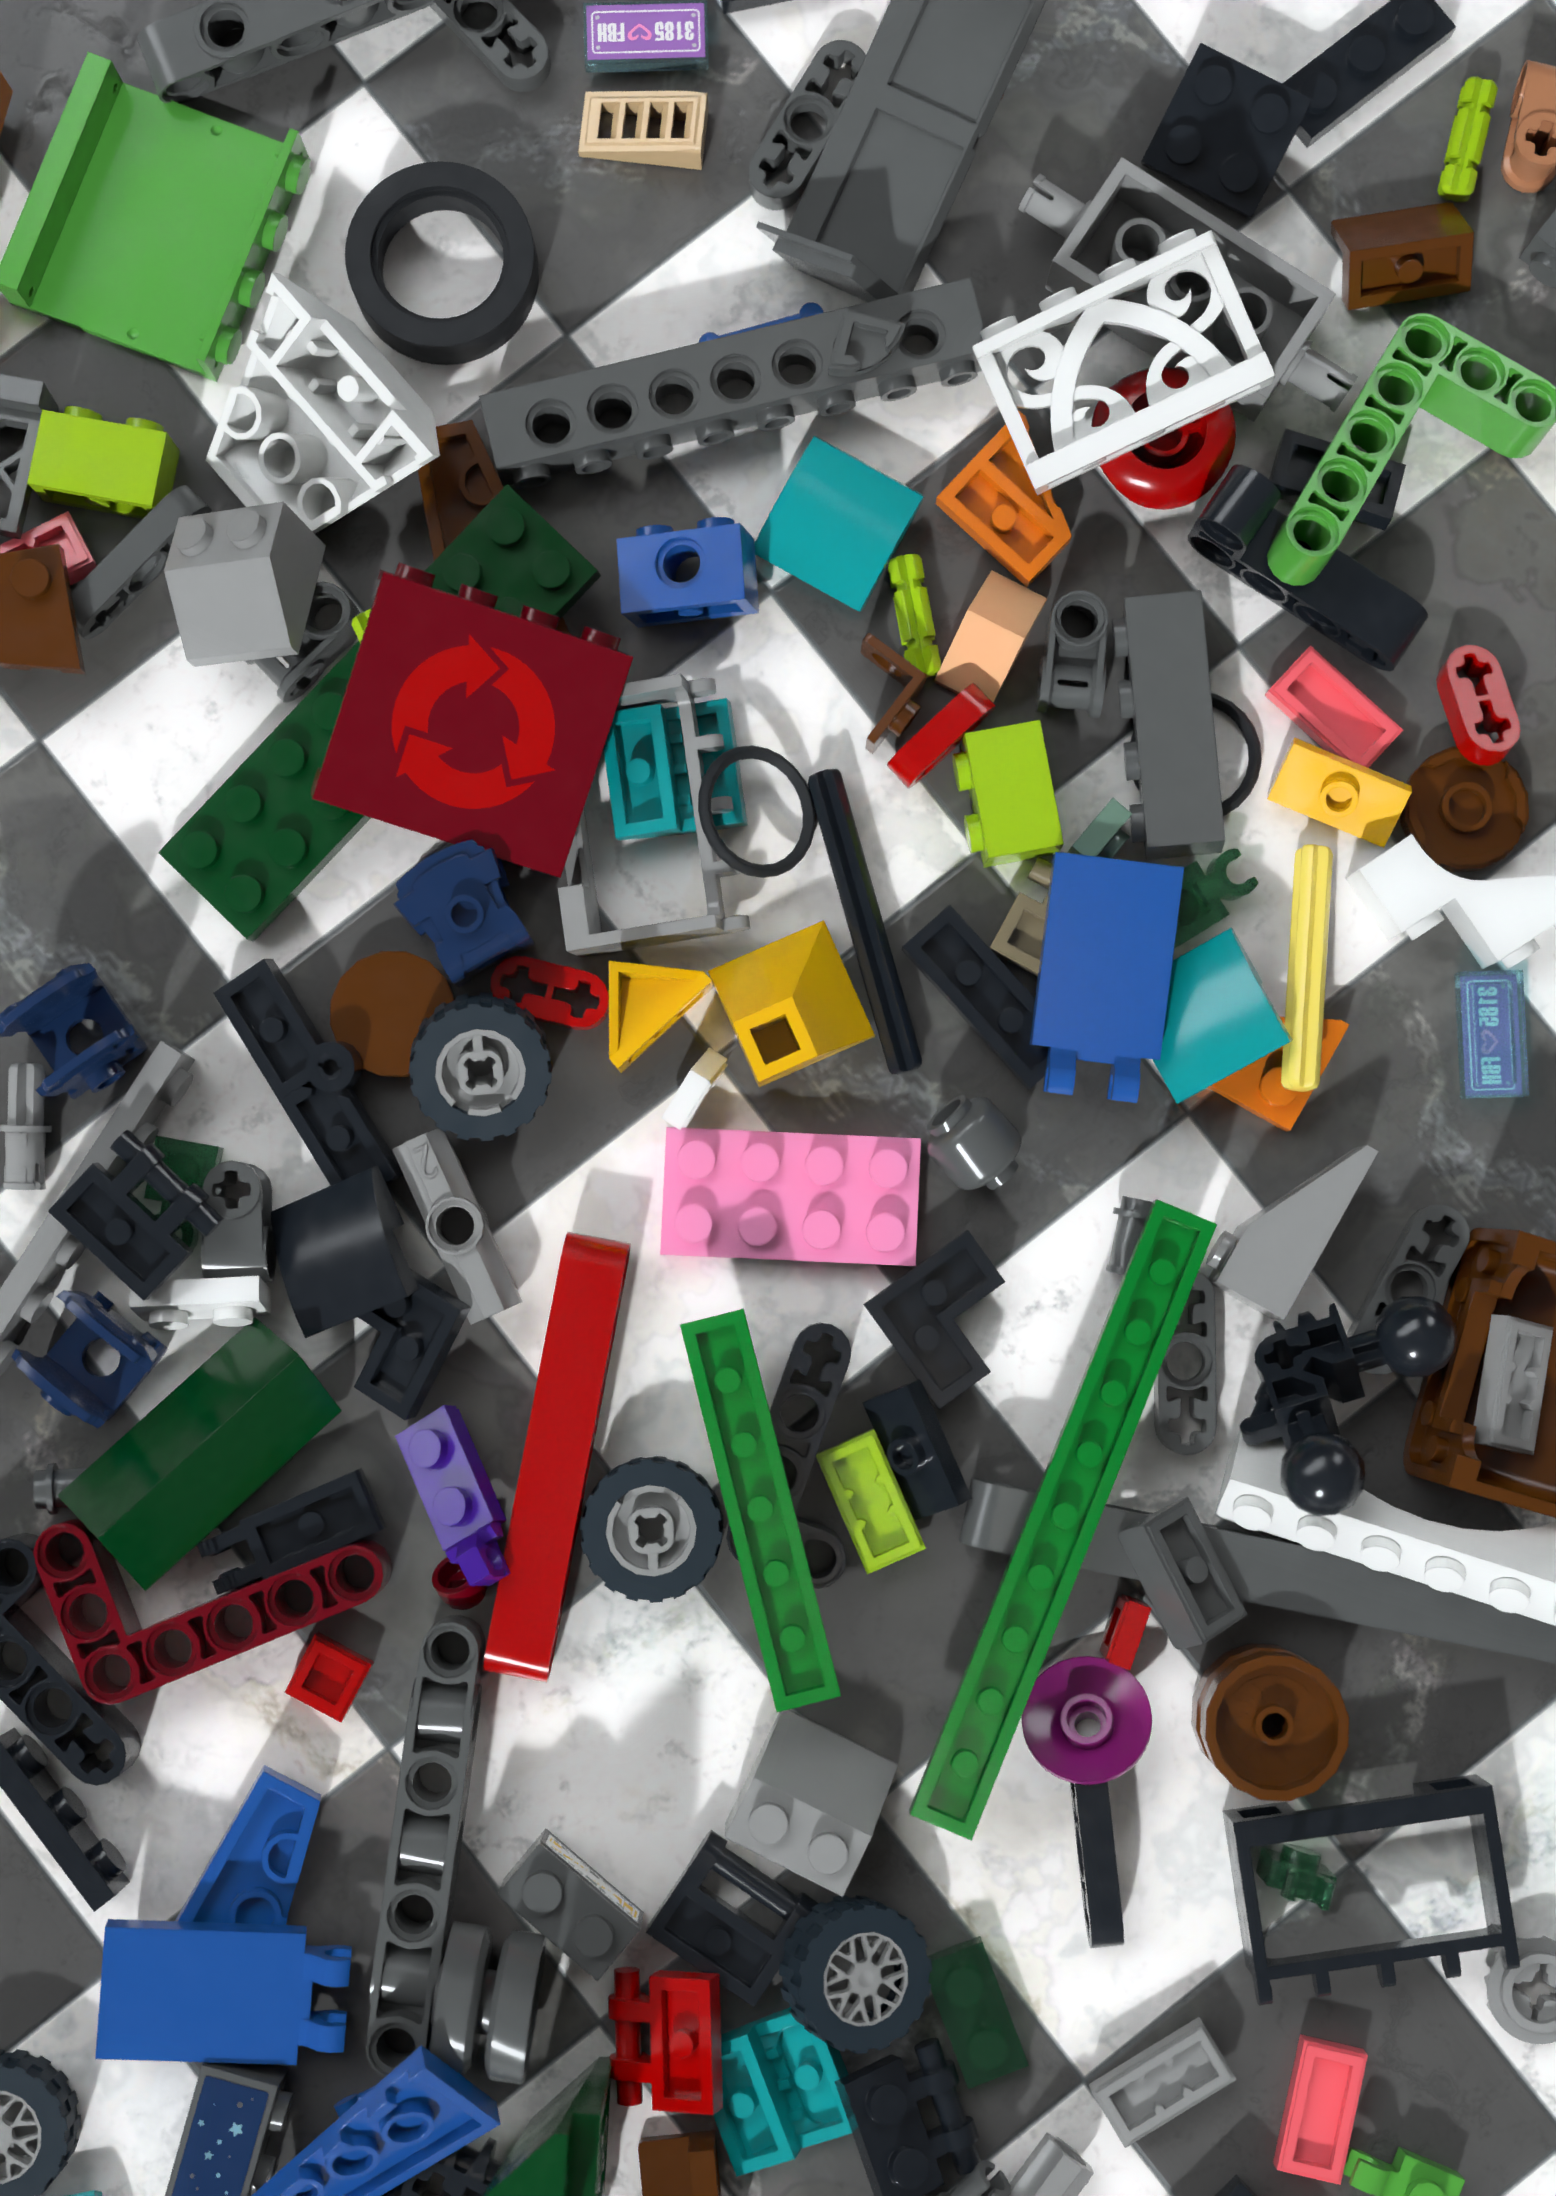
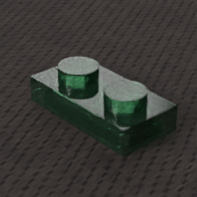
M981 1936L927 1956L931 1958L932 1972H929V1983L932 1984L931 1991L968 2089L1029 2066Z

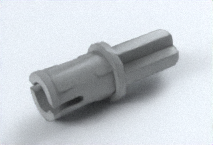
M14 1063L9 1068L7 1124H0V1131L5 1132L3 1189H46L44 1167L46 1132H52V1126L44 1125L45 1096H41L36 1091L45 1079V1068L39 1063Z

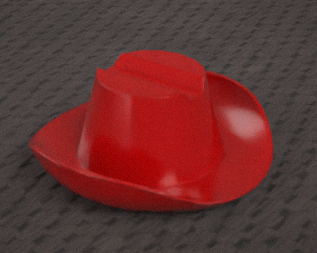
M1165 367L1162 371V380L1170 388H1181L1189 380V374L1185 370ZM1149 368L1131 373L1109 388L1123 396L1132 406L1135 413L1149 406L1146 395V381ZM1098 401L1092 417V427L1102 426L1108 420L1110 411L1106 403ZM1230 404L1102 464L1100 467L1108 480L1122 495L1140 506L1151 509H1174L1188 505L1209 492L1222 477L1229 465L1236 441V424Z

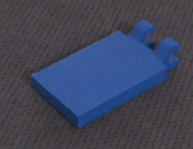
M1063 852L1053 853L1030 1045L1049 1047L1043 1091L1073 1095L1076 1060L1111 1064L1107 1099L1137 1103L1140 1089L1141 1058L1160 1060L1184 867Z
M108 1919L104 1932L95 2059L297 2065L298 2046H306L325 2053L344 2052L347 2011H311L312 1984L315 1982L329 1987L349 1986L352 1947L346 1945H306L307 1926Z

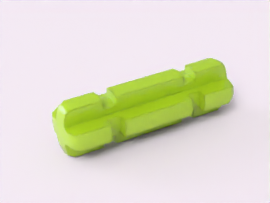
M1470 77L1461 88L1457 104L1459 110L1457 116L1454 117L1444 160L1445 169L1441 172L1437 189L1439 196L1445 200H1453L1458 203L1467 202L1474 192L1478 175L1476 169L1477 165L1481 163L1491 120L1490 109L1494 107L1498 90L1496 83L1492 80Z
M918 554L900 555L890 559L888 573L891 588L897 589L893 600L902 646H907L908 649L904 651V659L926 674V678L938 673L941 668L938 645L932 644L936 633L927 587H922L921 585L924 583L925 578L922 558Z

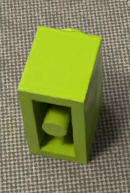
M76 406L65 407L64 413L42 410L27 484L43 501L143 519L173 490L180 450L169 434L164 432L162 425L136 417L127 418L126 424L103 421V417L99 413Z
M1040 720L965 733L960 745L961 752L952 754V761L958 791L969 790L973 814L964 816L965 833L970 853L981 852L983 868L1035 859L1038 856H1051L1054 852H1059L1064 845Z

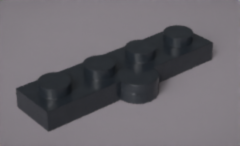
M262 959L213 993L330 1185L377 1165L387 1185L403 1176L397 1160L352 1088L359 1081L363 1072V1061L360 1053L353 1045L344 1041H323L274 959Z

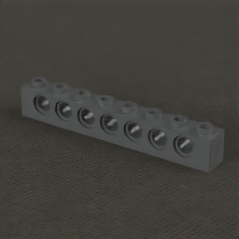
M971 277L846 307L906 323L903 339L895 353L878 368L858 376L836 377L828 375V367L844 308L480 395L482 412L500 481L503 487L507 484H514L517 489L536 488L548 483L553 474L574 469L577 474H594L611 467L612 460L636 455L640 460L656 459L672 452L674 445L697 440L700 445L718 444L732 438L734 431L756 425L763 431L776 430L793 423L795 416L818 410L822 416H833L853 409L856 406V401L880 396L882 401H896L914 394L918 386L941 381L942 386L952 387L970 382L978 376V372L982 371L972 346L983 341L980 332L984 329ZM921 335L928 338L935 348L927 354L916 355L909 352L902 342L910 336ZM800 364L809 368L814 376L806 383L791 384L784 380L780 374L786 367ZM731 379H742L753 388L749 395L741 399H730L724 396L719 389L725 382ZM673 393L683 394L692 401L690 407L679 414L666 413L659 407V403L664 397ZM611 408L624 409L631 415L629 421L617 429H608L598 423L601 414ZM549 423H562L570 429L566 438L555 444H547L537 438L541 428Z

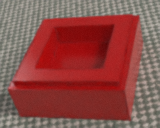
M1121 1594V1597L1118 1596L1099 1650L1108 1663L1131 1670L1152 1609L1144 1601L1125 1594Z
M318 1632L314 1635L284 1693L342 1722L367 1678L374 1661Z

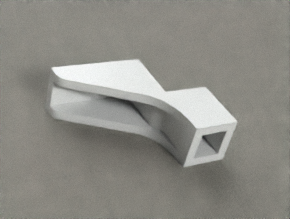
M1412 834L1346 878L1387 940L1396 937L1406 931L1411 940L1416 939L1445 920L1438 910L1441 908L1482 969L1500 960L1507 969L1513 967L1540 949L1534 939L1552 926L1556 929V875L1491 880L1461 878L1437 865L1424 852Z

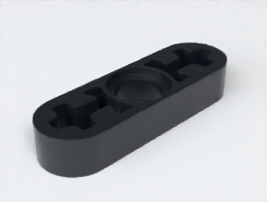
M1070 1782L1084 1919L1090 1948L1124 1945V1927L1108 1782L1093 1785Z

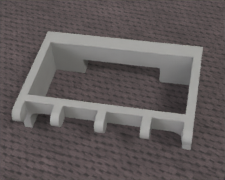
M680 673L625 683L616 711L655 704L678 702L707 902V915L602 932L585 809H583L565 863L568 886L558 888L567 952L578 957H586L751 929L748 915H733L725 918L720 877L737 875L741 872L731 868L723 860L717 861L716 852L708 843L701 827L698 812V793L703 776L705 775L702 754L725 748L722 734L699 736L694 698L715 694L717 691L714 678L687 681ZM732 797L711 798L712 815L734 810Z

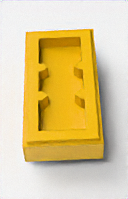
M1294 737L1269 789L1267 800L1384 848L1412 793L1411 785Z

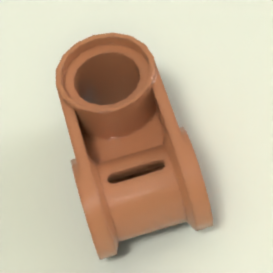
M1526 60L1512 99L1510 109L1511 122L1501 160V173L1504 180L1513 189L1522 193H1535L1544 190L1556 175V66Z

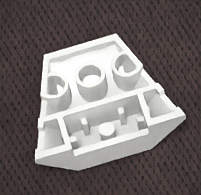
M272 273L265 291L272 296L260 329L251 330L246 344L251 350L250 358L240 386L231 387L206 461L246 507L285 502L308 528L316 534L440 456L434 413L354 322L281 274Z

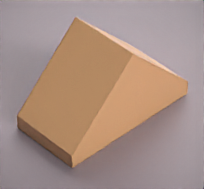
M991 570L969 606L934 683L956 694H959L970 684L975 683L994 703L1047 598Z

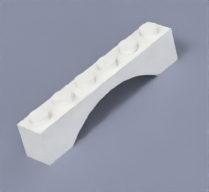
M1239 1430L1228 1457L1215 1512L1216 1517L1237 1523L1248 1530L1262 1531L1300 1543L1310 1550L1325 1551L1362 1563L1376 1571L1390 1572L1427 1584L1441 1592H1452L1492 1605L1503 1612L1517 1613L1556 1626V1522L1535 1528L1508 1531L1463 1529L1423 1519L1391 1506L1365 1490L1362 1491L1353 1506L1341 1513L1329 1516H1314L1298 1509L1281 1487V1461L1287 1451L1283 1438L1279 1437L1256 1445H1250L1243 1440Z

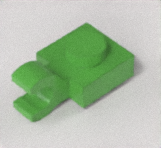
M1349 2147L1343 2172L1344 2175L1350 2177L1349 2184L1375 2196H1459L1465 2183V2179L1458 2171L1402 2147H1398L1392 2164L1375 2158L1359 2149Z

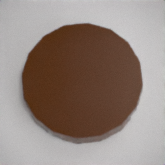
M1451 746L1429 756L1408 777L1406 784L1411 785L1412 793L1400 815V824L1406 837L1412 834L1424 852L1437 865L1450 872H1476L1504 859L1518 843L1529 820L1528 792L1518 771L1506 760L1504 762L1501 760L1499 763L1491 766L1477 765L1461 755L1457 746Z
M380 951L358 960L340 977L330 1000V1026L336 1041L349 1043L360 1053L363 1069L381 1077L410 1076L411 1047L414 1038H416L419 1032V1026L426 1017L429 1019L434 1014L437 1006L443 1002L448 1004L456 1000L449 981L428 960L407 951Z

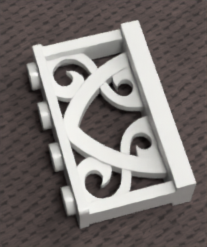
M1194 229L1182 231L1158 245L1160 255L1138 266L1134 258L1118 262L1098 275L1101 284L1078 295L1074 287L1066 288L1039 303L1041 313L1020 323L1017 322L1015 316H1010L989 325L980 332L983 341L972 346V349L1037 495L1273 383L1275 373L1266 352L1263 351L1217 246L1212 230L1196 236ZM1181 272H1194L1206 279L1211 291L1206 311L1190 326L1179 319L1186 314L1190 307L1191 290H1189L1185 298L1178 301L1169 299L1165 294L1167 282ZM1148 286V306L1120 300ZM1222 310L1227 317L1245 361L1231 366L1221 352L1202 335L1215 322ZM1077 321L1064 347L1056 337L1050 334ZM1104 324L1135 328L1169 342L1158 352L1148 371L1146 395L1149 406L1136 413L1129 402L1114 390L1099 385L1076 387L1079 372L1087 351ZM1030 347L1041 349L1045 354L1044 364L1039 369H1025L1029 376L1038 381L1054 380L1052 392L1030 395L1013 387L1007 374L1009 362L1014 354L1019 350ZM1182 351L1189 357L1178 362L1175 368L1185 369L1189 374V380L1181 388H1170L1162 380V371L1167 363L1178 352ZM1080 400L1102 401L1106 403L1110 411L1108 420L1102 426L1092 427L1085 420V415L1091 407L1080 408L1073 412V403ZM1051 407L1050 422L1054 452L1041 458L1038 457L1017 408L1043 409Z

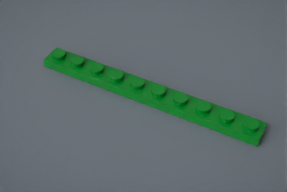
M1158 1199L1153 1201L910 1806V1815L972 1841L1216 1229V1223Z

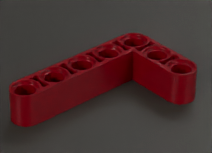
M78 1518L54 1524L44 1530L36 1540L33 1552L35 1564L81 1683L91 1698L99 1703L108 1705L124 1702L360 1605L382 1591L389 1582L392 1573L391 1558L384 1547L375 1541L358 1540L142 1628L115 1558ZM64 1533L74 1534L83 1544L84 1555L78 1566L69 1565L63 1561L59 1554L58 1546ZM361 1555L371 1562L375 1575L370 1587L359 1588L348 1582L344 1574V1564L348 1556ZM289 1580H301L308 1584L313 1591L314 1601L309 1612L301 1613L294 1611L286 1603L284 1591ZM87 1593L99 1596L107 1606L108 1614L103 1626L92 1625L83 1615L82 1602ZM229 1605L243 1606L251 1614L253 1627L249 1636H235L226 1627L224 1617ZM169 1630H180L189 1637L192 1644V1653L188 1661H177L166 1651L165 1638ZM109 1655H119L130 1665L131 1679L127 1686L116 1685L107 1677L105 1664Z

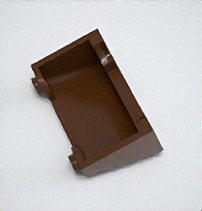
M1475 1228L1470 1231L1468 1245L1451 1275L1443 1307L1456 1323L1458 1336L1456 1350L1444 1368L1430 1376L1423 1377L1403 1452L1404 1468L1409 1475L1556 1518V1241L1521 1230ZM1491 1314L1512 1316L1554 1327L1534 1455L1515 1453L1475 1444L1477 1426L1474 1425Z

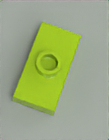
M874 1429L817 1453L818 1463L867 1574L926 1549Z

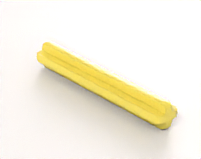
M1315 844L1304 845L1295 853L1284 1023L1292 1041L1283 1046L1281 1083L1285 1089L1298 1092L1316 1089L1320 1084L1333 853L1329 847Z

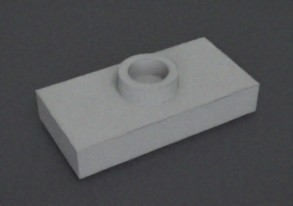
M1491 1314L1474 1425L1477 1426L1475 1444L1515 1453L1534 1455L1554 1327L1512 1316Z
M1197 2017L1088 2085L1124 2148L1237 2079L1200 2017Z

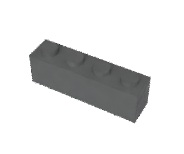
M1201 590L1124 598L1123 618L1112 619L1115 658L1127 656L1129 680L1118 681L1121 719L1133 718L1135 742L1123 743L1126 780L1139 781L1140 804L1129 805V811L1132 813L1130 816L1132 843L1144 842L1146 860L1222 853L1225 843V831Z

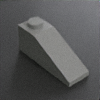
M1368 1145L1352 1149L1237 1226L1233 1235L1224 1231L1214 1244L1206 1261V1264L1214 1268L1208 1278L1212 1285L1271 1319L1285 1320L1379 1151Z

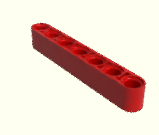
M567 1232L503 1556L511 1574L498 1582L484 1657V1671L541 1682H548L626 1279L631 1243Z

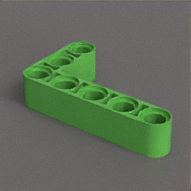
M1417 313L1407 317L1379 358L1270 544L1267 560L1273 575L1282 582L1292 586L1306 585L1318 577L1341 544L1419 407L1501 455L1509 458H1523L1530 455L1556 423V387L1548 380L1439 317L1428 313ZM1354 445H1357V446L1361 447V448L1364 449L1366 452L1360 451V450H1359L1356 446H1354ZM1325 492L1333 494L1339 501L1333 500ZM1296 540L1305 542L1313 551L1303 548Z

